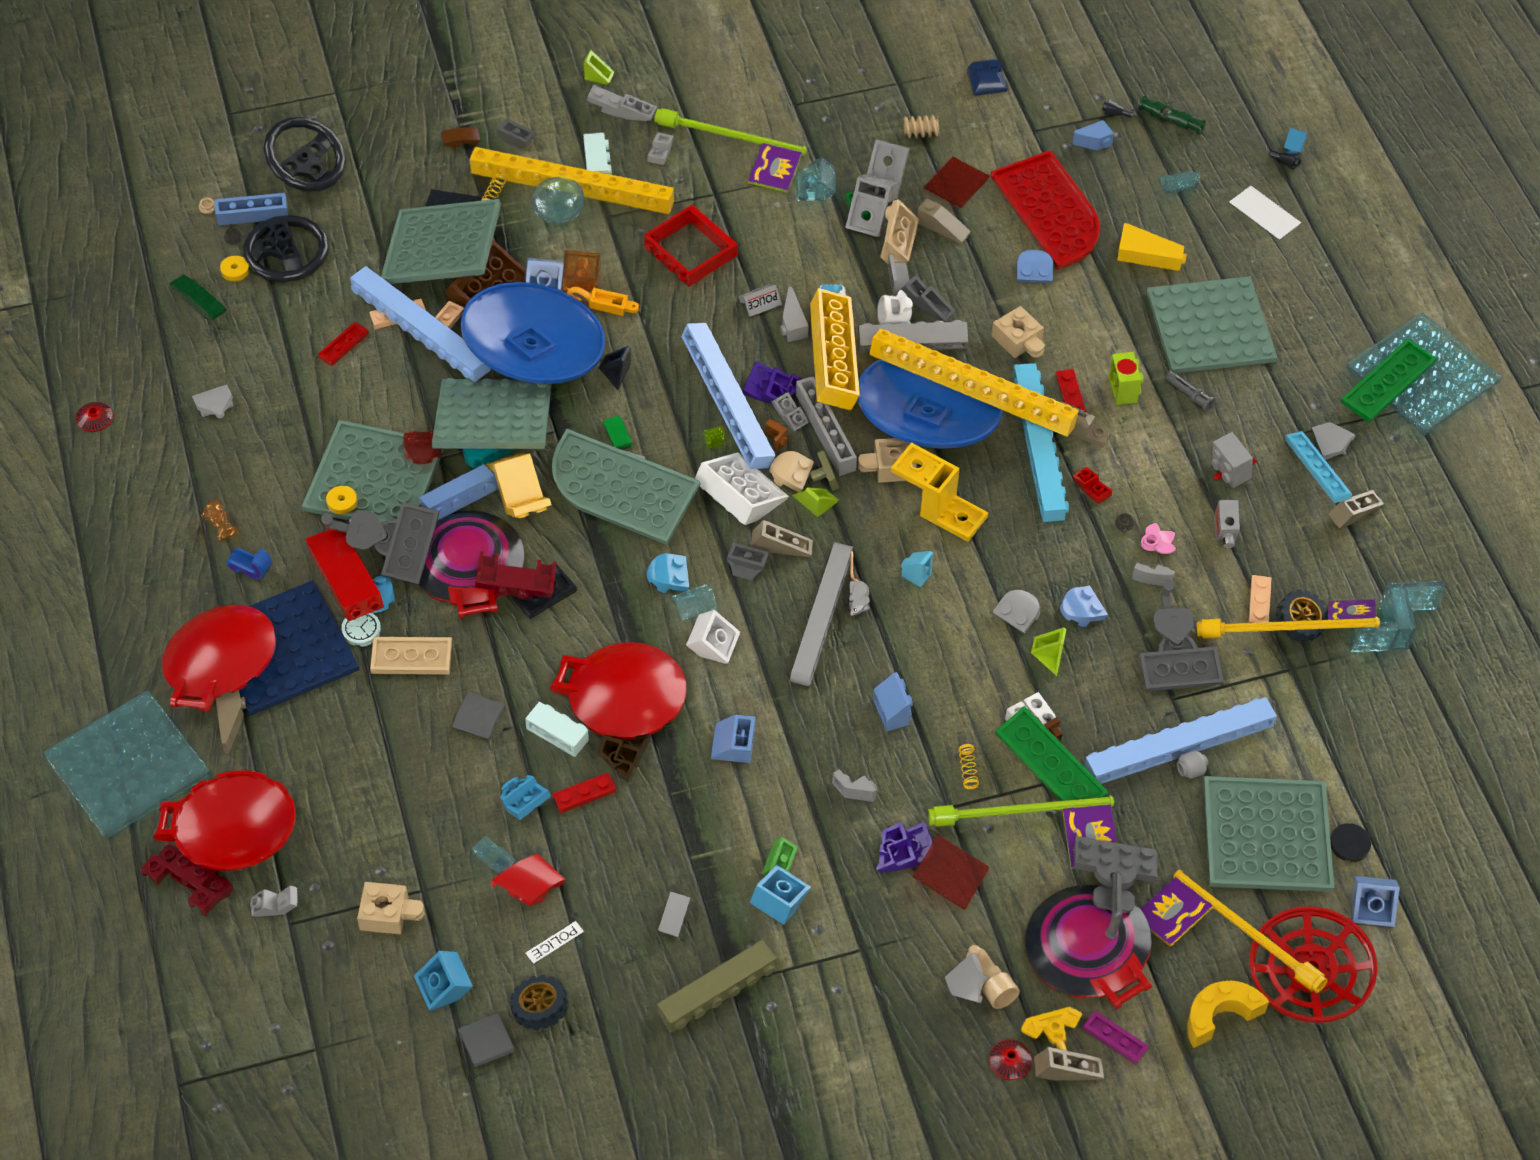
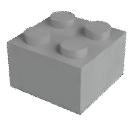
M1233 432L1213 441L1211 463L1215 470H1219L1222 473L1225 483H1229L1232 488H1235L1252 479L1253 458Z

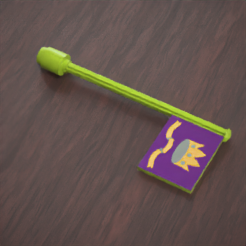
M664 108L657 109L655 114V122L661 126L675 128L682 125L762 145L748 183L788 193L801 156H804L807 151L805 146H796L681 118L678 112Z
M1111 795L1102 798L966 810L954 809L953 805L935 806L933 809H928L929 825H934L935 827L955 825V821H958V819L1062 810L1071 869H1074V841L1076 836L1117 843L1111 809L1114 805V799Z

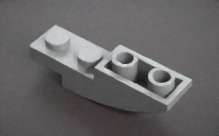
M593 85L587 97V101L602 107L601 112L628 120L650 121L657 109V106L631 95L625 94L624 97H621Z

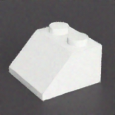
M708 611L698 615L686 646L699 657L727 664L740 631L717 611Z

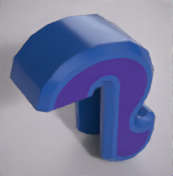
M237 548L234 549L226 563L234 572L240 573L242 571L246 576L259 580L263 579L271 568L272 560L270 555L262 548H260L256 556Z

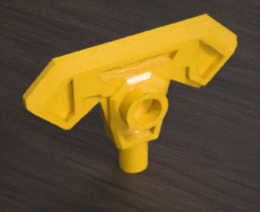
M1066 1007L1026 1018L1021 1032L1037 1039L1044 1031L1053 1046L1067 1051L1064 1044L1066 1042L1064 1026L1075 1029L1082 1013L1071 1007Z

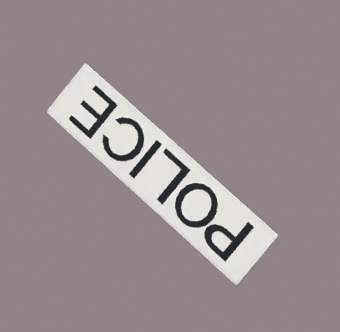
M575 921L526 952V955L534 964L584 931Z

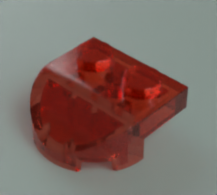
M434 431L404 433L405 459H412L414 464L432 463L433 458H440L442 449L432 448Z

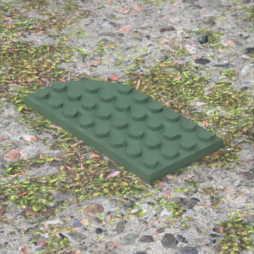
M566 429L560 439L552 460L555 484L562 497L569 504L585 513L666 545L671 540L700 486V481L569 429Z

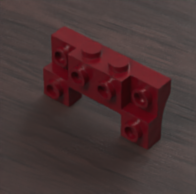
M480 551L475 583L476 588L494 590L495 594L504 597L510 595L517 596L520 599H532L534 595L552 598L557 562L553 561L552 565L541 564V560L538 559L535 570L498 564L499 554L495 553V557L483 556L484 551Z
M169 843L157 856L153 854L140 868L142 876L146 877L148 875L156 885L169 873L170 878L193 892L187 900L188 904L192 908L195 906L200 909L205 917L216 904L227 898L234 890L230 882L215 873L216 870L204 868L191 862Z

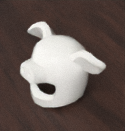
M900 290L897 296L883 295L878 303V321L880 324H898L900 322L911 324L909 320L912 316L911 307L913 303L903 290Z

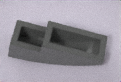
M916 275L900 289L906 293L914 305L939 321L945 322L955 312L952 306L932 286L927 287Z

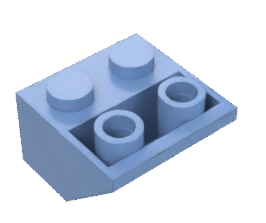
M897 672L874 689L873 701L886 731L908 726L909 719L912 716V698L906 694L905 682L899 678Z
M734 715L717 722L711 759L751 763L755 735V717Z

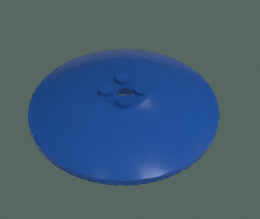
M513 282L498 284L484 289L467 303L461 318L462 336L470 351L491 369L520 381L554 384L577 379L590 372L599 363L605 347L603 327L595 314L585 304L561 290L541 284Z
M881 359L867 367L859 378L860 395L857 400L865 416L883 432L910 444L913 443L930 448L968 446L988 437L995 431L1001 421L1003 410Z

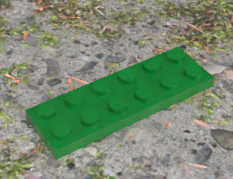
M1408 338L1342 397L1340 403L1370 423L1434 365L1437 357Z
M1025 706L995 731V734L1060 801L1102 798L1108 794V791Z

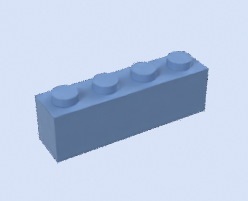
M285 193L215 199V213L218 226L266 221L273 217L288 215Z
M483 464L420 496L419 500L421 507L439 511V520L498 490L495 475Z

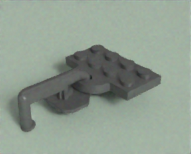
M402 502L397 520L389 519L380 523L374 513L364 510L356 511L351 517L350 524L335 521L328 513L322 515L321 520L326 528L347 533L346 541L353 548L366 550L374 545L379 554L386 557L381 573L382 576L419 585L440 513L436 510Z
M1170 579L1165 580L1160 594L1163 609L1157 610L1153 616L1155 630L1164 638H1162L1159 644L1158 652L1139 654L1145 692L1223 685L1224 680L1217 646L1197 648L1195 641L1188 636L1194 627L1192 613L1184 607H1172L1170 591L1174 588L1175 584Z
M1076 836L1074 841V869L1094 872L1096 879L1103 885L1094 889L1093 902L1099 908L1112 910L1109 928L1105 931L1108 938L1114 939L1117 937L1122 912L1128 913L1134 910L1135 897L1127 888H1130L1135 880L1156 882L1157 850Z

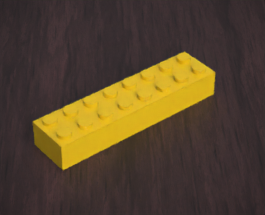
M818 288L810 302L817 402L852 410L860 394L851 297Z

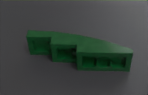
M183 274L169 283L173 290L181 294L183 300L192 304L194 310L205 317L214 320L227 312L226 308L213 295L188 276Z

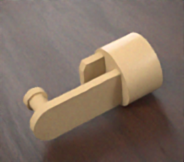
M977 945L970 946L967 956L971 953L977 955L983 971L982 975L988 977L987 981L983 983L982 992L994 1009H1001L1011 1004L1018 997L1020 990L1010 975L1005 972L1002 973L984 949L979 948Z

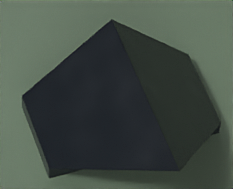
M626 346L605 355L599 366V369L617 390H619L631 366V348Z

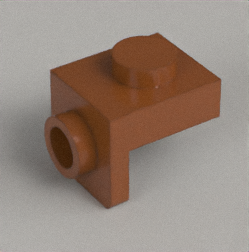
M769 419L765 423V435L774 440V450L778 451L788 442V429L780 423Z

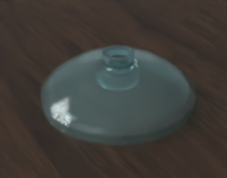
M554 177L543 181L535 189L532 196V204L536 214L543 220L551 223H564L574 219L582 211L585 202L582 188L575 181L564 177Z

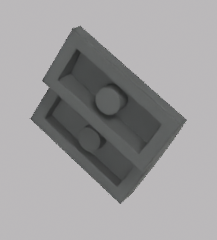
M468 692L452 727L490 740L496 723L500 722L506 705Z
M498 1013L458 1029L474 1067L515 1051Z

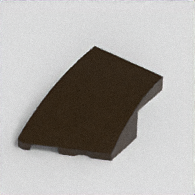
M604 735L597 753L626 781L630 782L644 755L650 735L636 736V739H617Z

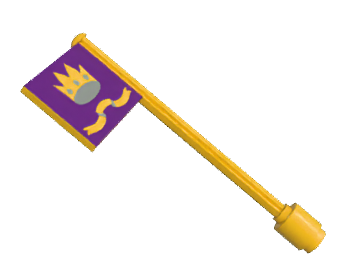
M1376 599L1329 601L1328 620L1225 624V622H1221V619H1202V621H1197V636L1209 639L1222 638V634H1225V632L1357 627L1378 628L1380 620L1376 617Z
M1182 870L1176 871L1173 876L1174 879L1141 908L1148 921L1150 932L1169 947L1175 944L1214 908L1293 969L1296 974L1295 979L1310 991L1318 993L1327 983L1325 975L1309 962L1299 963L1183 874Z

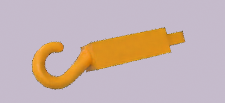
M571 287L567 291L568 295L575 297L573 293H577L589 301V309L624 316V312L637 313L639 311L638 303L628 301V295L593 288L592 294L580 287Z

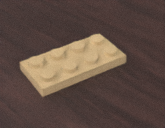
M373 637L371 674H450L452 637Z

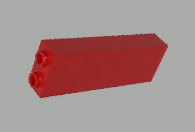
M329 529L305 539L310 556L348 622L384 608L380 591L355 549L348 545L344 532Z

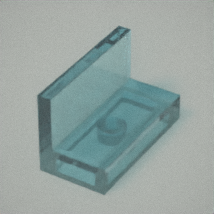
M1186 171L1161 176L1158 180L1165 194L1198 188L1200 174L1198 171Z
M707 584L671 596L672 603L677 606L681 621L718 609L712 587Z

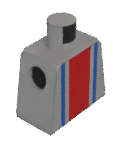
M1219 500L1214 513L1216 540L1223 541V547L1225 548L1235 546L1234 541L1240 530L1238 500Z

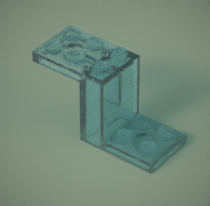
M1444 581L1394 582L1387 584L1379 605L1383 622L1380 623L1378 628L1357 627L1350 644L1351 652L1409 650L1416 631L1413 610L1438 609L1446 588Z

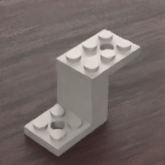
M878 139L875 140L868 172L857 178L845 228L880 237L888 202L898 197L910 148ZM886 156L892 158V165L888 166L885 164L884 159ZM865 210L871 213L870 220L863 218L862 214Z

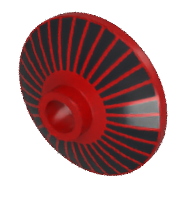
M90 402L83 405L77 411L75 419L77 425L82 430L97 432L109 426L113 419V412L105 403Z
M1008 1039L994 1045L990 1052L989 1063L992 1070L1001 1078L1016 1080L1024 1077L1029 1072L1032 1065V1055L1023 1043ZM1012 1054L1015 1058L1011 1059L1007 1055Z

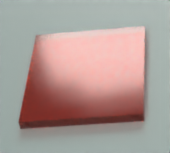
M952 156L924 186V189L962 208L990 178V175Z
M937 835L912 877L965 910L990 867Z

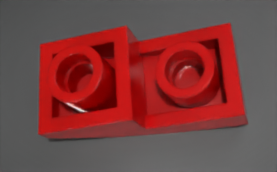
M1088 467L1073 475L1077 485L1097 504L1112 496V490L1100 482L1099 475Z

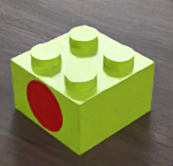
M1134 352L1112 354L1108 378L1115 404L1137 403L1138 396L1141 395V384L1144 381L1143 374L1139 372V360L1135 358Z

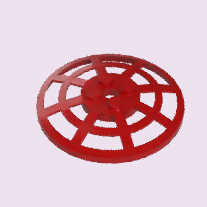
M1309 906L1292 908L1273 916L1259 930L1261 934L1267 935L1274 944L1299 963L1309 962L1311 965H1315L1327 979L1325 987L1320 992L1330 989L1338 994L1337 997L1331 1000L1320 1002V992L1310 991L1295 979V971L1288 965L1274 966L1276 956L1271 952L1268 965L1255 963L1257 949L1260 944L1255 940L1252 942L1249 968L1256 989L1268 999L1271 1007L1292 1019L1308 1023H1326L1343 1019L1362 1007L1374 989L1378 965L1376 953L1370 939L1355 922L1333 910ZM1311 916L1332 920L1344 926V929L1338 936L1324 930L1313 929ZM1303 917V929L1291 931L1281 938L1272 929L1285 920ZM1351 933L1363 945L1369 961L1356 963L1352 951L1344 943ZM1304 936L1305 945H1301L1293 950L1287 944L1288 941L1294 938ZM1313 936L1325 938L1332 943L1327 948L1313 944ZM1338 948L1344 952L1349 964L1338 965L1333 955ZM1370 969L1369 984L1362 998L1350 993L1356 982L1357 971ZM1256 972L1269 973L1273 986L1280 993L1277 998L1272 1000L1265 993ZM1350 972V979L1345 989L1335 983L1338 973ZM1275 974L1288 975L1292 984L1284 990ZM1300 989L1310 993L1312 1002L1301 1001L1294 998L1293 995ZM1343 999L1354 1004L1352 1008L1341 1014L1323 1017L1322 1008L1333 1006ZM1288 1000L1298 1006L1312 1008L1314 1017L1295 1014L1284 1009L1281 1005Z

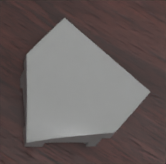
M227 384L192 396L193 402L197 409L200 410L202 417L212 414L216 415L217 418H223L225 416L224 411L234 406L232 402L233 396Z
M1331 422L1312 427L1325 460L1339 454L1345 455L1348 445L1355 438V434Z
M971 953L945 976V980L952 995L981 1003L983 996H980L982 985L987 981L988 977L982 975L983 971L978 956Z

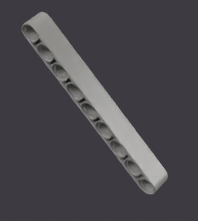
M836 542L833 545L792 668L790 682L810 686L851 562L853 546Z

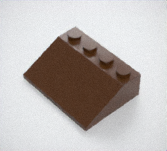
M493 240L484 274L458 277L444 293L457 305L465 308L471 298L484 289L498 284L525 282L526 269Z

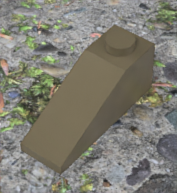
M926 198L918 208V224L940 235L963 244L971 233L967 227L942 205Z
M1371 490L1353 496L1349 500L1341 501L1328 515L1332 518L1335 525L1343 528L1382 507L1384 503Z
M763 520L752 531L751 546L754 548L784 555L810 557L812 554V539Z
M239 690L234 693L230 691L221 694L220 698H215L221 741L225 754H229L244 718L243 709L246 708L245 697L240 696Z
M1047 1047L1034 1057L1036 1077L1054 1081L1102 1080L1104 1078L1102 1058Z

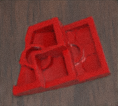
M535 854L510 866L492 879L490 884L494 887L499 885L507 889L510 896L532 906L543 902L550 889L562 886L565 878L539 854Z

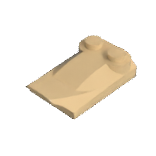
M898 199L894 200L892 205L888 206L885 211L888 225L880 257L887 264L889 263V254H893L894 263L909 262L919 218Z

